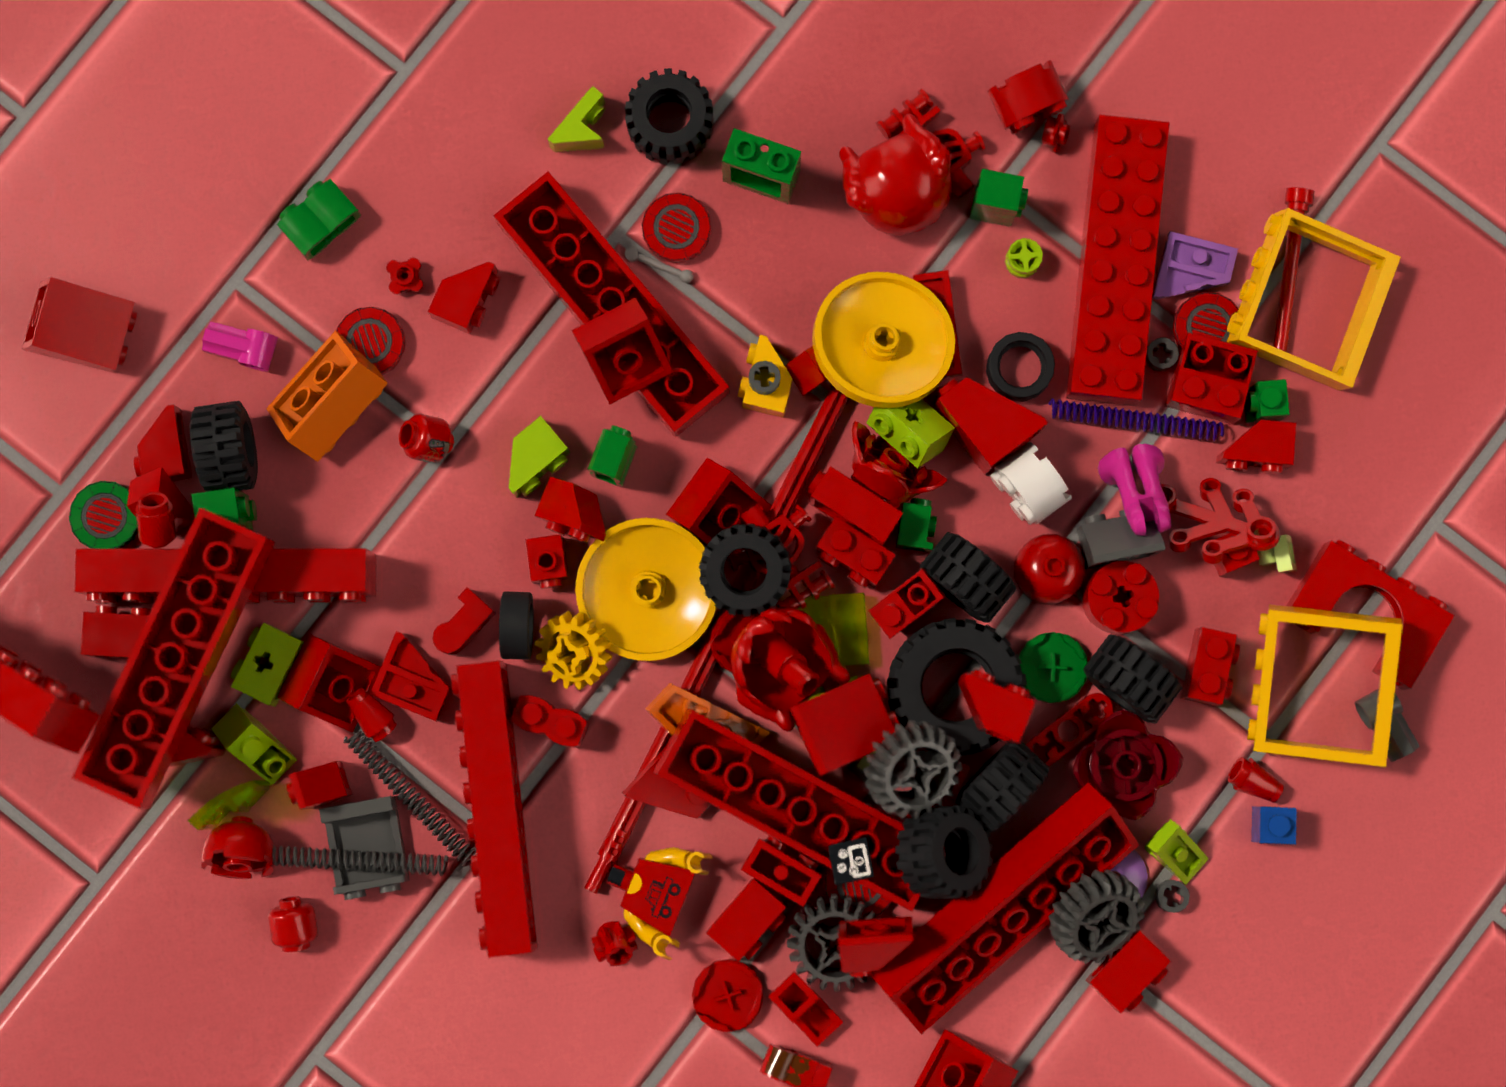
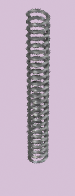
M362 731L357 732L349 739L345 736L343 743H349L348 748H354L353 753H359V759L364 758L363 764L369 763L368 769H373V774H378V779H383V784H388L389 790L394 788L393 795L399 794L398 800L404 799L403 805L409 804L407 809H414L412 815L419 814L417 820H423L422 825H428V831L433 830L432 836L438 835L437 841L443 840L442 846L448 845L447 851L453 850L452 856L459 855L457 862L464 860L462 867L471 864L470 857L474 854L475 849L470 850L464 855L470 847V844H466L459 850L465 839H461L453 845L460 837V834H456L448 840L455 832V828L444 834L450 827V823L439 829L445 822V818H442L434 824L440 817V813H437L432 818L430 816L435 812L436 808H432L425 813L431 803H427L419 809L426 798H422L414 804L421 795V792H418L409 799L416 790V787H413L403 795L411 785V782H408L398 790L406 780V777L393 784L401 775V772L388 779L396 770V767L383 774L391 765V762H388L378 769L386 760V757H382L373 764L381 755V751L377 752L370 759L368 758L376 750V746L363 754L372 744V741L359 748L367 739L364 736L354 743L362 734Z
M273 846L274 865L278 866L281 864L282 867L286 864L292 867L295 864L298 868L302 864L304 868L309 865L311 869L315 866L318 869L322 866L328 869L331 866L334 870L338 866L340 870L345 867L349 871L352 867L354 871L358 868L364 871L367 868L369 872L373 868L378 872L381 868L383 873L388 869L390 873L395 870L397 873L403 871L405 874L409 870L411 874H414L417 870L419 875L424 871L426 875L431 872L434 876L437 873L442 876L446 871L448 856L446 855L441 870V856L438 855L434 871V856L432 854L430 855L427 870V855L424 854L420 869L419 854L417 853L413 868L412 854L410 853L407 867L405 868V854L403 852L398 869V853L396 852L394 853L391 868V853L388 852L384 867V853L381 851L377 867L376 852L374 851L371 866H369V851L367 850L362 867V851L360 850L358 851L355 867L354 850L351 851L348 866V851L344 850L341 865V850L338 849L336 861L333 864V849L331 848L326 865V849L324 848L322 849V858L319 865L318 847L315 849V857L312 864V848H308V856L305 863V848H301L300 859L297 862V847L295 846L292 862L290 863V847L288 846L286 847V857L283 863V846L279 847L277 862L275 858L276 846Z

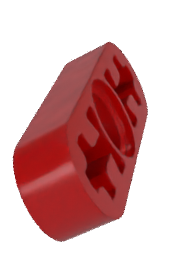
M1092 693L1085 696L1031 738L1025 745L1035 752L1032 748L1034 744L1041 747L1051 741L1045 737L1050 731L1053 740L1063 747L1061 751L1057 752L1056 747L1053 746L1045 753L1048 759L1044 763L1048 767L1096 731L1102 721L1113 714L1111 700L1101 693ZM1090 700L1094 703L1102 702L1104 704V707L1101 709L1103 717L1099 718L1097 715L1090 717L1085 722L1091 727L1085 730L1083 722L1073 713L1078 710L1080 716H1083L1091 709L1088 704ZM1066 720L1072 721L1078 728L1077 737L1070 742L1062 740L1058 734L1059 725Z

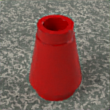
M363 688L356 690L347 698L346 703L350 706L367 738L371 737L374 742L385 738L397 726L393 719L394 714L369 693H366Z
M1240 757L1234 763L1228 775V782L1233 784L1234 790L1269 800L1272 803H1275L1280 798L1284 790V784L1280 783L1252 758L1247 760Z

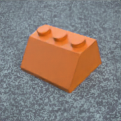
M335 330L266 409L286 440L318 462L326 453L334 448L336 441L342 434L357 422L360 414L367 406L381 395L383 388L388 383L379 370Z

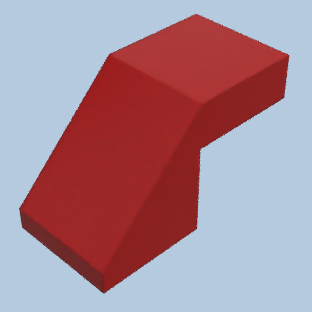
M795 971L768 995L792 1023H795L817 1047L843 1023V1020Z

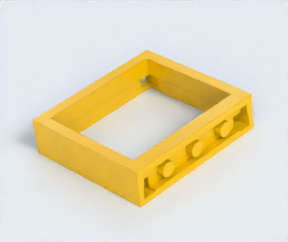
M1290 208L1278 211L1274 215L1272 214L1265 224L1264 234H1266L1263 246L1259 247L1253 256L1251 266L1254 267L1250 280H1246L1241 288L1239 299L1242 302L1238 313L1235 312L1228 323L1227 332H1230L1227 342L1258 350V357L1338 391L1353 388L1401 257ZM1287 230L1370 265L1332 371L1247 336Z
M1269 604L1268 614L1261 613L1259 635H1266L1264 649L1257 648L1255 670H1261L1262 675L1261 684H1253L1251 705L1258 706L1257 720L1249 719L1247 740H1254L1253 751L1386 767L1402 633V619ZM1278 622L1385 633L1371 751L1266 738Z

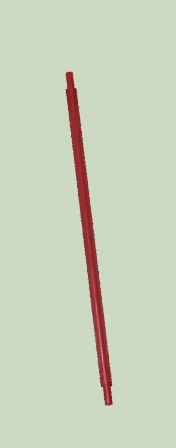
M833 385L767 514L769 521H772L779 515H785L787 519L790 517L849 399ZM778 526L772 529L773 533L778 528ZM752 550L754 555H760L757 551ZM765 560L757 561L758 564L765 567ZM749 562L742 564L732 586L742 591L753 590L761 574L754 571ZM724 609L719 610L681 686V689L700 697L717 663L710 647V635L716 619L726 611ZM662 726L636 777L669 743L672 736ZM625 797L597 853L600 857L584 887L585 889L595 894L598 893L612 863H617L646 805L645 803Z

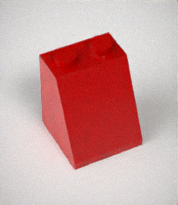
M49 277L40 282L21 350L109 372L115 371L117 365L122 366L126 359L128 346L123 345L126 332H132L135 326L137 312L132 311L135 302Z
M968 377L959 383L954 378L938 391L939 394L936 396L938 400L933 408L955 427L952 434L984 475L1036 437L1048 424L1041 415Z
M866 674L789 709L818 776L876 751L873 747V742L881 744L885 740L883 731L893 734L895 732V723L900 724L894 711L887 713L883 705L882 699L887 698V695L879 678L872 680L870 674Z

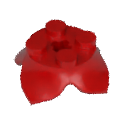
M857 421L853 423L854 457L852 459V468L854 472L851 475V479L862 487L871 489L893 507L898 508L902 502H908L918 494L938 489L947 482L948 479L939 472L932 469L927 470L926 466L917 469L880 435L876 438V435H871L865 425Z

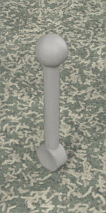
M629 247L625 251V257L629 262L638 260L678 276L684 283H690L693 280L694 276L690 270L681 271L641 255L635 247Z

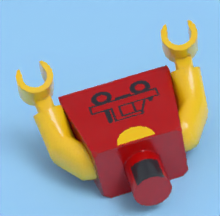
M670 847L650 851L645 858H639L634 871L615 863L610 871L606 884L625 891L620 904L624 908V919L636 936L652 947L656 955L664 959H672L666 954L668 944L680 946L678 940L669 936L673 931L695 874H709V871L702 870L700 866L703 858L712 859V855L709 853L692 852Z

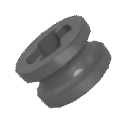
M1168 338L1154 340L1147 347V365L1154 371L1159 372L1170 369L1178 360V347ZM1158 346H1164V352L1171 355L1170 358L1168 357L1164 361V364L1159 363V357H1153V351L1156 352L1159 349Z
M760 361L752 366L749 372V384L753 391L761 395H768L779 387L781 376L775 364L769 361ZM761 369H768L769 375L775 376V381L773 383L769 381L768 387H761V382L754 380L755 374L760 375Z
M1165 880L1156 888V903L1164 911L1180 912L1189 903V890L1180 881ZM1171 886H1176L1178 888L1177 894L1181 896V900L1179 903L1172 902L1173 906H1168V899L1163 896L1166 888L1167 890H1172Z

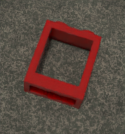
M831 466L826 473L820 470L809 486L808 493L811 494L810 505L833 520L837 516L881 546L884 545L903 515V512Z

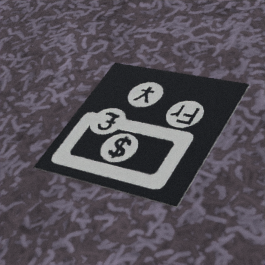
M866 837L828 845L835 885L874 877Z

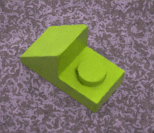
M592 86L549 136L548 142L552 150L562 152L604 147L603 139L587 126L589 123L594 125L605 111L603 107L605 100L600 91Z
M1171 819L1145 845V850L1185 885L1188 884L1209 859L1188 834Z

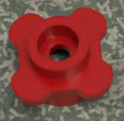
M1059 113L1057 118L1049 117L1044 126L1042 143L1053 146V153H1058L1060 145H1066L1069 138L1070 125L1064 120V114Z
M412 257L404 262L391 260L387 264L386 269L390 273L391 278L388 287L393 294L398 295L401 292L411 291L419 292L423 288L424 283L419 273L421 263L417 258ZM403 273L408 274L407 279L402 278Z

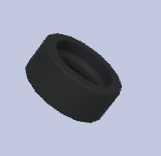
M1016 332L1006 335L995 344L987 359L986 373L990 385L997 393L1012 401L1023 402L1036 398L1048 387L1054 376L1055 360L1052 350L1043 339L1032 333ZM1018 346L1027 347L1039 357L1041 373L1038 379L1030 386L1014 387L1002 377L1000 360L1004 353L1011 348Z
M503 592L499 616L500 656L502 659L529 660L532 654L534 626L532 593Z

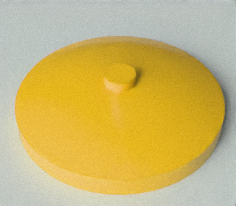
M868 272L843 281L827 295L819 308L814 322L812 343L815 358L822 373L838 391L856 402L871 407L898 408L922 400L939 386L953 360L955 333L946 308L936 295L924 285L896 273Z
M658 518L627 520L606 530L604 542L596 539L584 554L577 572L576 601L579 612L584 613V621L588 622L595 618L596 624L594 628L596 630L605 628L606 632L601 637L603 641H611L612 643L607 649L628 659L655 661L683 652L703 635L710 625L717 608L714 606V601L711 598L708 599L705 595L704 586L701 585L699 579L701 576L699 564L705 546L684 527Z

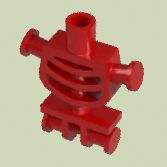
M923 89L918 91L919 95L913 100L906 99L902 102L905 108L902 112L894 108L890 111L891 116L883 122L881 120L876 122L877 127L887 139H890L892 137L891 133L899 127L902 130L900 134L905 133L903 118L907 114H913L923 127H926L940 116L941 110L938 106H935L925 115H921L920 111L926 106L929 108L934 106L930 96ZM951 128L936 130L932 132L933 135L940 140H949V142L943 143L949 152L959 151L951 154L949 172L952 180V191L957 198H961L975 186L962 169L970 164L972 159L970 153L978 149L981 151L986 150L985 143L978 131L973 132V137L964 141L961 135Z
M756 504L741 514L746 524L751 523L755 524V526L765 527L778 537L786 528L788 533L782 542L786 548L795 538L796 548L789 557L791 573L787 589L791 596L782 602L779 600L776 605L778 608L797 609L800 607L803 610L807 607L804 601L806 598L811 596L816 601L820 598L819 594L827 588L831 590L835 588L831 578L824 570L820 572L821 576L812 582L808 578V575L822 567L820 561H815L800 572L793 565L805 546L804 537L798 528L805 521L809 523L812 518L802 507L796 505L794 507L796 511L788 519L785 515H779L772 521H769L760 505ZM778 526V528L773 533L772 529ZM742 548L727 557L733 571L738 570L737 566L749 562L754 571L760 574L767 573V568L757 562L764 560L761 555H754L752 549ZM799 581H801L806 588V590H804L801 593H799L796 587L794 586Z

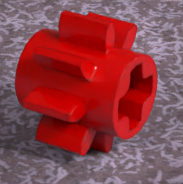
M610 921L601 925L597 930V936L591 938L598 962L607 959L610 966L626 964L632 958L633 951L638 950L634 931L629 925L623 928L619 921Z

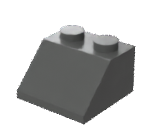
M1124 510L1119 511L1120 517L1106 520L1105 514L1084 518L1085 524L1077 528L1081 552L1085 560V570L1105 566L1116 561H1131L1151 557L1166 549L1165 544L1157 529L1155 520L1145 522L1146 536H1136L1127 521Z

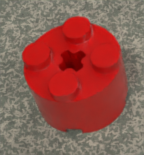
M1051 60L1047 61L1043 66L1040 63L1004 80L1006 85L999 88L995 85L987 90L1004 129H1010L1012 135L1030 127L1035 122L1034 117L1041 115L1043 120H1046L1068 107L1066 101L1069 98Z
M1131 561L1112 562L1094 572L1089 578L1082 595L1083 609L1089 621L1099 629L1114 635L1127 634L1144 627L1157 613L1159 605L1158 585L1151 573L1141 564ZM1117 589H1119L1121 594H1127L1128 600L1124 602L1125 607H1123L1121 602L1115 603L1113 600V596L1118 594Z

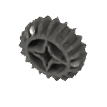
M909 720L906 728L901 724L895 723V732L893 734L883 731L885 740L881 744L873 742L876 752L875 754L866 755L867 761L871 765L863 769L865 776L868 778L865 782L866 787L871 792L873 800L880 804L886 812H894L902 818L908 813L911 817L917 819L920 810L931 812V806L934 804L943 807L941 799L945 795L953 796L950 786L960 784L959 778L955 773L963 770L961 764L957 761L961 755L955 747L954 740L948 734L945 735V731L939 726H932L929 722L923 720L919 725L915 721ZM918 747L933 748L932 750H929L927 752L925 750H921L918 752L914 751V749ZM898 787H900L901 789H904V788H907V787H912V789H911V790H908V791H895V790H894V789H896V788H898Z
M1095 869L1090 877L1082 873L1079 882L1074 883L1070 881L1071 888L1067 892H1060L1061 900L1052 903L1055 912L1048 916L1051 921L1049 929L1056 941V945L1074 961L1079 960L1085 964L1091 960L1099 963L1103 956L1112 958L1113 952L1120 950L1132 938L1133 932L1141 930L1139 921L1145 917L1142 912L1145 904L1140 897L1141 895L1137 887L1119 872L1115 873L1107 869L1102 873Z
M836 893L831 894L830 904H826L823 896H818V908H815L809 902L805 903L804 910L807 915L797 912L794 920L799 925L789 926L788 933L794 936V938L787 940V947L795 950L789 955V959L791 962L802 961L796 967V972L803 974L809 971L807 983L812 984L816 978L821 979V990L826 989L827 982H834L833 989L835 992L840 991L841 982L844 981L850 990L855 987L854 977L850 976V972L842 973L841 968L828 967L834 960L840 959L838 944L828 952L830 939L835 941L838 938L839 924L828 926L823 922L817 923L828 917H842V921L875 919L874 911H868L862 915L865 908L863 901L858 902L855 908L851 907L852 896L846 895L844 904L838 903V895ZM808 932L814 934L815 940L822 946L817 960L812 957L806 945ZM867 976L856 977L862 983L867 981Z

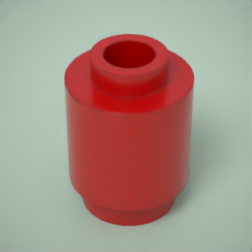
M151 492L141 496L135 508L139 539L141 543L151 548L166 547L176 538L172 503L165 494L159 492Z

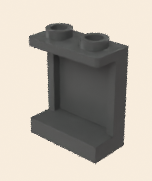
M395 796L319 809L321 823H325L329 849H333V864L336 861L337 850L340 849V863L342 865L344 850L346 849L348 851L347 862L349 866L351 851L354 850L356 867L358 851L361 850L363 867L365 852L368 850L369 866H371L373 852L375 851L376 865L378 867L380 852L382 851L384 853V867L387 853H391L392 868L394 853L397 852L399 869L401 854L403 852L405 854ZM405 855V868H406V867H407V861H406V855ZM337 866L333 870L336 885L333 891L334 895L344 893L345 900L366 896L365 889L379 887L380 893L401 890V882L410 880L409 873L405 874L403 871L397 873L395 870L390 873L388 869L383 873L381 868L378 872L374 868L370 872L367 868L364 871H361L359 868L354 871L352 867L347 871L345 867L340 870Z

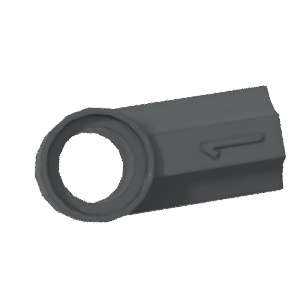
M1378 689L1355 701V707L1360 718L1373 731ZM1394 693L1387 754L1391 762L1411 754L1420 747L1401 714L1403 707L1396 693Z

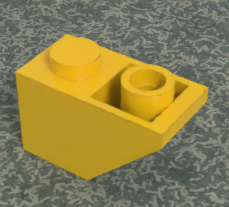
M759 335L758 343L750 344L746 363L752 364V366L760 361H769L775 364L781 376L779 387L771 394L761 395L752 390L749 378L742 376L737 397L744 398L743 408L784 418L792 386V377L767 336ZM761 369L760 375L756 373L754 376V380L761 382V387H768L769 381L772 383L775 381V376H770L768 369Z

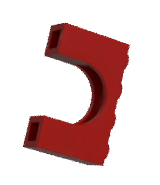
M1331 540L1324 543L1286 606L1331 611L1342 594L1351 588H1367L1377 592L1390 605L1394 618L1402 619L1395 686L1401 690L1412 689L1455 615L1446 610L1448 605L1433 596L1425 598L1415 592L1417 586L1401 577H1398L1396 580L1385 573L1386 568L1379 562L1370 558L1364 561L1354 554L1356 550L1351 545L1341 540L1336 542ZM1293 623L1310 634L1319 632L1322 627ZM1382 655L1372 670L1378 676H1380Z

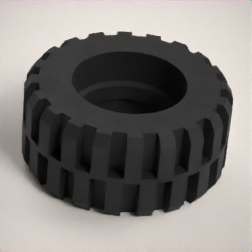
M950 618L924 626L909 637L899 648L889 668L890 672L887 679L888 704L890 711H894L899 723L904 728H906L909 720L915 721L918 725L923 720L929 722L932 726H939L945 731V735L948 734L954 740L955 747L959 750L960 755H970L990 748L995 743L1001 741V739L979 731L973 717L965 721H949L932 712L926 704L922 692V682L928 667L936 659L944 655L963 654L976 660L987 674L994 676L993 684L1005 688V685L1013 684L1024 689V685H1027L1026 676L1022 673L1020 666L1022 662L1019 655H1015L1010 647L1012 644L1005 637L1002 638L995 632L996 629L989 625L984 626L976 623V620ZM924 747L928 751L933 749L930 747Z

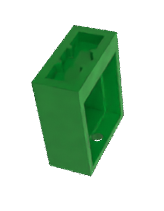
M734 128L722 159L723 182L789 204L800 173L802 151ZM762 145H767L769 150L762 152L760 148Z

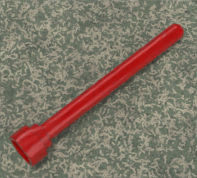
M1301 187L1287 188L1285 204L1288 205V208L1305 215V213L1309 212V207L1313 206L1315 191ZM1289 230L1273 347L1287 352L1302 239L1301 235Z

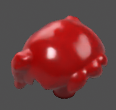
M907 114L903 118L905 133L894 136L868 149L860 156L848 146L842 147L839 151V157L843 165V188L847 204L860 212L862 217L875 229L896 236L920 232L928 225L934 224L948 206L952 194V180L949 172L951 153L938 137L920 125V122L913 114Z
M782 607L765 610L751 620L739 633L731 650L730 663L736 682L738 703L749 709L753 714L776 723L786 732L792 731L795 727V721L789 710L791 707L801 703L821 686L827 678L840 685H844L850 680L849 672L841 665L838 652L825 627L816 624L811 616L799 609Z

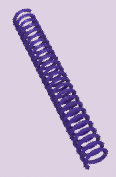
M1053 398L1048 404L1052 405L1053 419L1056 418L1059 406L1060 420L1063 419L1066 407L1067 421L1070 419L1073 408L1074 422L1077 420L1080 409L1081 423L1084 421L1087 410L1088 424L1091 422L1094 411V424L1098 423L1101 412V425L1103 426L1108 412L1109 427L1112 425L1115 413L1116 428L1119 426L1122 414L1123 429L1126 426L1129 415L1130 430L1133 427L1136 416L1137 431L1140 428L1143 417L1144 432L1147 429L1150 418L1151 433L1154 430L1157 419L1158 434L1161 431L1164 420L1165 435L1168 432L1171 421L1172 436L1175 433L1177 422L1179 423V437L1182 434L1184 422L1186 424V438L1189 435L1191 423L1193 424V439L1196 436L1198 424L1200 425V440L1203 437L1205 425L1207 426V441L1210 438L1212 426L1214 427V442L1217 439L1219 427H1221L1220 436H1224V425L1222 422L1216 424L1215 421L1209 423L1208 420L1202 422L1201 419L1195 421L1194 418L1188 420L1187 417L1181 420L1180 416L1174 419L1173 415L1167 418L1166 414L1160 417L1159 413L1153 416L1152 412L1146 415L1145 411L1139 414L1138 410L1132 413L1131 409L1125 412L1124 408L1118 411L1117 407L1111 410L1109 406L1104 409L1102 405L1097 408L1095 404L1090 407L1088 403L1083 406L1081 402L1076 405L1074 401L1069 404L1067 400L1062 403L1060 399L1055 402Z

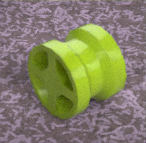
M1022 238L1016 240L1006 254L1005 264L1007 270L1017 278L1032 276L1042 262V249L1032 239Z

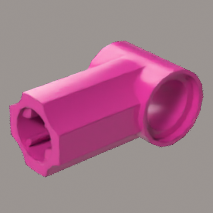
M210 321L203 335L202 351L236 360L239 364L252 369L268 372L278 337L255 329L244 331Z

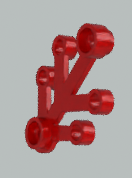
M1206 478L1200 483V497L1210 503L1213 511L1177 499L1176 490L1171 485L1161 484L1170 514L1174 513L1204 523L1187 529L1177 528L1171 531L1169 534V546L1174 552H1186L1190 549L1191 542L1221 533L1231 532L1237 534L1221 541L1211 539L1202 545L1203 560L1209 564H1217L1224 559L1225 553L1245 547L1265 551L1275 547L1280 540L1278 526L1272 519L1260 516L1254 504V494L1248 489H1238L1232 496L1233 508L1237 512L1244 514L1247 521L1245 522L1233 517L1221 493V483L1215 478ZM1210 488L1215 489L1214 491H1206ZM1241 499H1246V500H1248V501H1247V502H1240L1239 500H1241ZM1177 539H1184L1185 541H1183V542H1176L1175 540H1177ZM1216 550V551H1218V552H1217V553H1209L1208 551Z

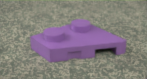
M1170 231L1167 235L1152 299L1157 300L1228 285L1231 280L1238 248Z

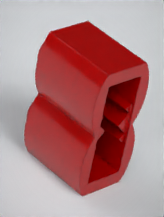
M521 695L511 717L512 722L519 728L531 733L545 734L555 743L567 747H580L590 724L582 715L568 709H556L548 701L532 695Z

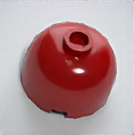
M1042 534L1030 539L1019 550L1014 562V577L1020 589L1029 599L1040 604H1058L1070 599L1080 589L1085 577V560L1080 549L1070 539L1058 534Z
M244 816L233 817L231 822L222 823L211 830L205 839L201 868L205 870L207 865L212 866L211 874L227 878L251 879L252 874L250 872L262 871L261 877H266L273 873L274 842L271 835L265 829L253 823V819Z

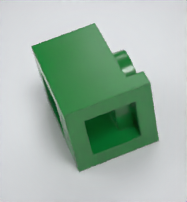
M1286 379L1258 381L1249 387L1244 404L1246 423L1259 422L1260 420L1281 421L1290 415Z
M911 498L910 503H903L901 507L903 515L899 520L895 548L930 553L933 550L934 543L927 542V537L934 538L937 517L931 516L932 501Z

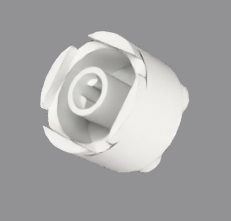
M1028 442L995 466V472L990 475L996 487L1001 492L1006 491L1014 500L1009 504L1020 520L1025 519L1030 525L1032 523H1040L1072 499L1071 495L1065 493L1069 489L1051 462L1046 457L1039 460L1034 455L1039 449L1032 442Z

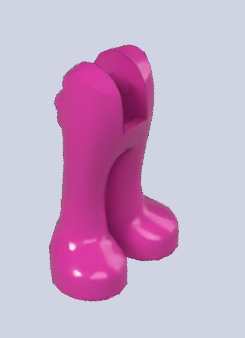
M1138 444L1132 449V463L1142 481L1145 491L1144 495H1140L1137 490L1127 450L1120 447L1106 454L1098 463L1099 476L1106 484L1118 486L1124 513L1136 536H1146L1145 522L1155 520L1159 533L1170 529V510L1159 480V474L1164 469L1165 464L1162 451L1150 444Z

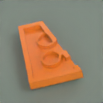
M671 683L645 708L671 736L674 734L686 709L696 711L756 745H759L770 733Z

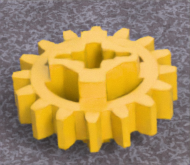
M566 611L561 616H554L547 621L548 624L539 630L542 637L535 641V645L542 648V651L536 655V659L545 660L546 665L541 670L542 672L552 671L551 681L553 683L561 678L563 679L564 688L568 689L575 683L576 688L580 690L587 684L593 685L600 679L599 677L608 671L605 664L612 660V655L606 653L605 650L612 643L611 641H603L601 637L606 632L605 628L599 630L594 628L596 624L595 618L585 622L583 612H579L572 617L570 611Z

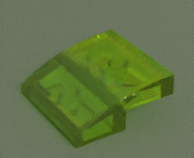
M864 593L820 596L816 601L812 597L806 598L804 601L807 607L802 611L811 616L816 624L825 627L838 652L841 665L869 664Z
M253 780L232 787L207 802L188 822L197 830L214 829L230 811L234 813L249 812L272 785L266 780Z

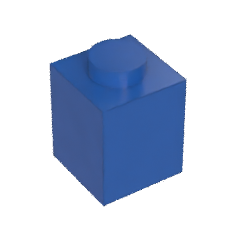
M1252 806L1251 842L1296 844L1297 808Z

